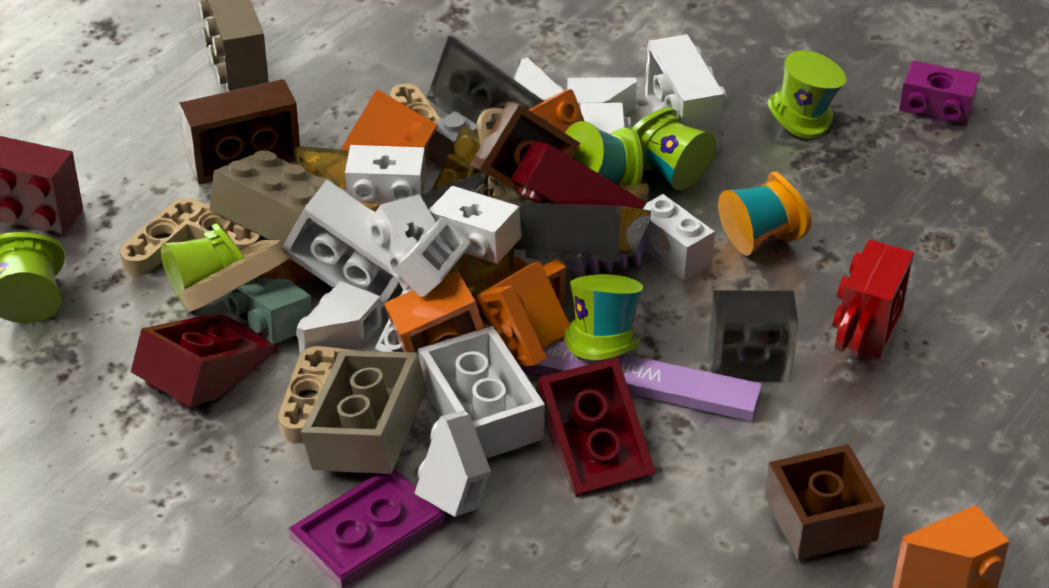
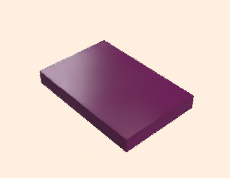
M394 468L392 474L377 473L290 526L288 532L289 538L340 588H345L445 524V514L437 506L414 494L416 487Z

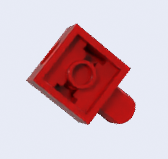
M868 239L862 253L855 252L849 269L850 277H842L837 291V298L842 300V305L837 307L832 327L838 329L835 350L844 352L848 348L851 355L859 357L860 353H864L881 359L904 310L914 252Z

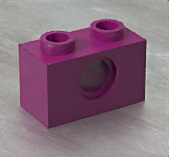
M912 60L903 83L899 111L967 125L974 106L980 74Z

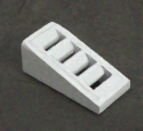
M443 215L395 267V272L419 296L424 297L444 279L471 243ZM437 235H439L454 251H452Z

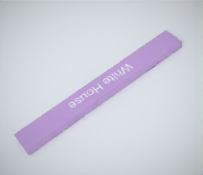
M483 323V327H484V328L490 326V325H488V324H484V323ZM557 340L543 349L547 356L546 359L534 366H523L521 369L525 372L545 376L604 360L580 358L566 347L564 341ZM627 354L617 356L630 395L753 421L761 395V383Z

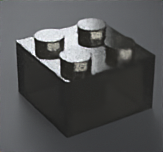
M713 290L708 341L710 373L752 382H791L799 326L794 291Z

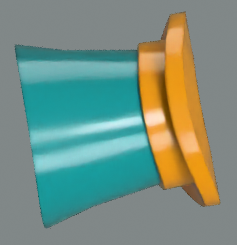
M776 171L768 174V182L762 184V186L725 190L718 199V213L723 229L733 246L746 256L752 254L773 239H781L786 242L802 239L811 228L812 218L806 202L798 191Z

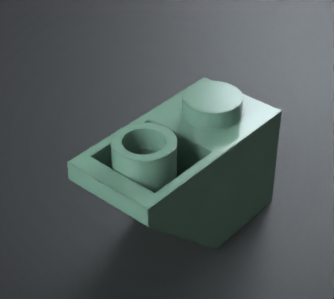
M256 277L228 292L226 297L229 312L271 344L296 336L299 322L303 317L311 313V295L287 279Z

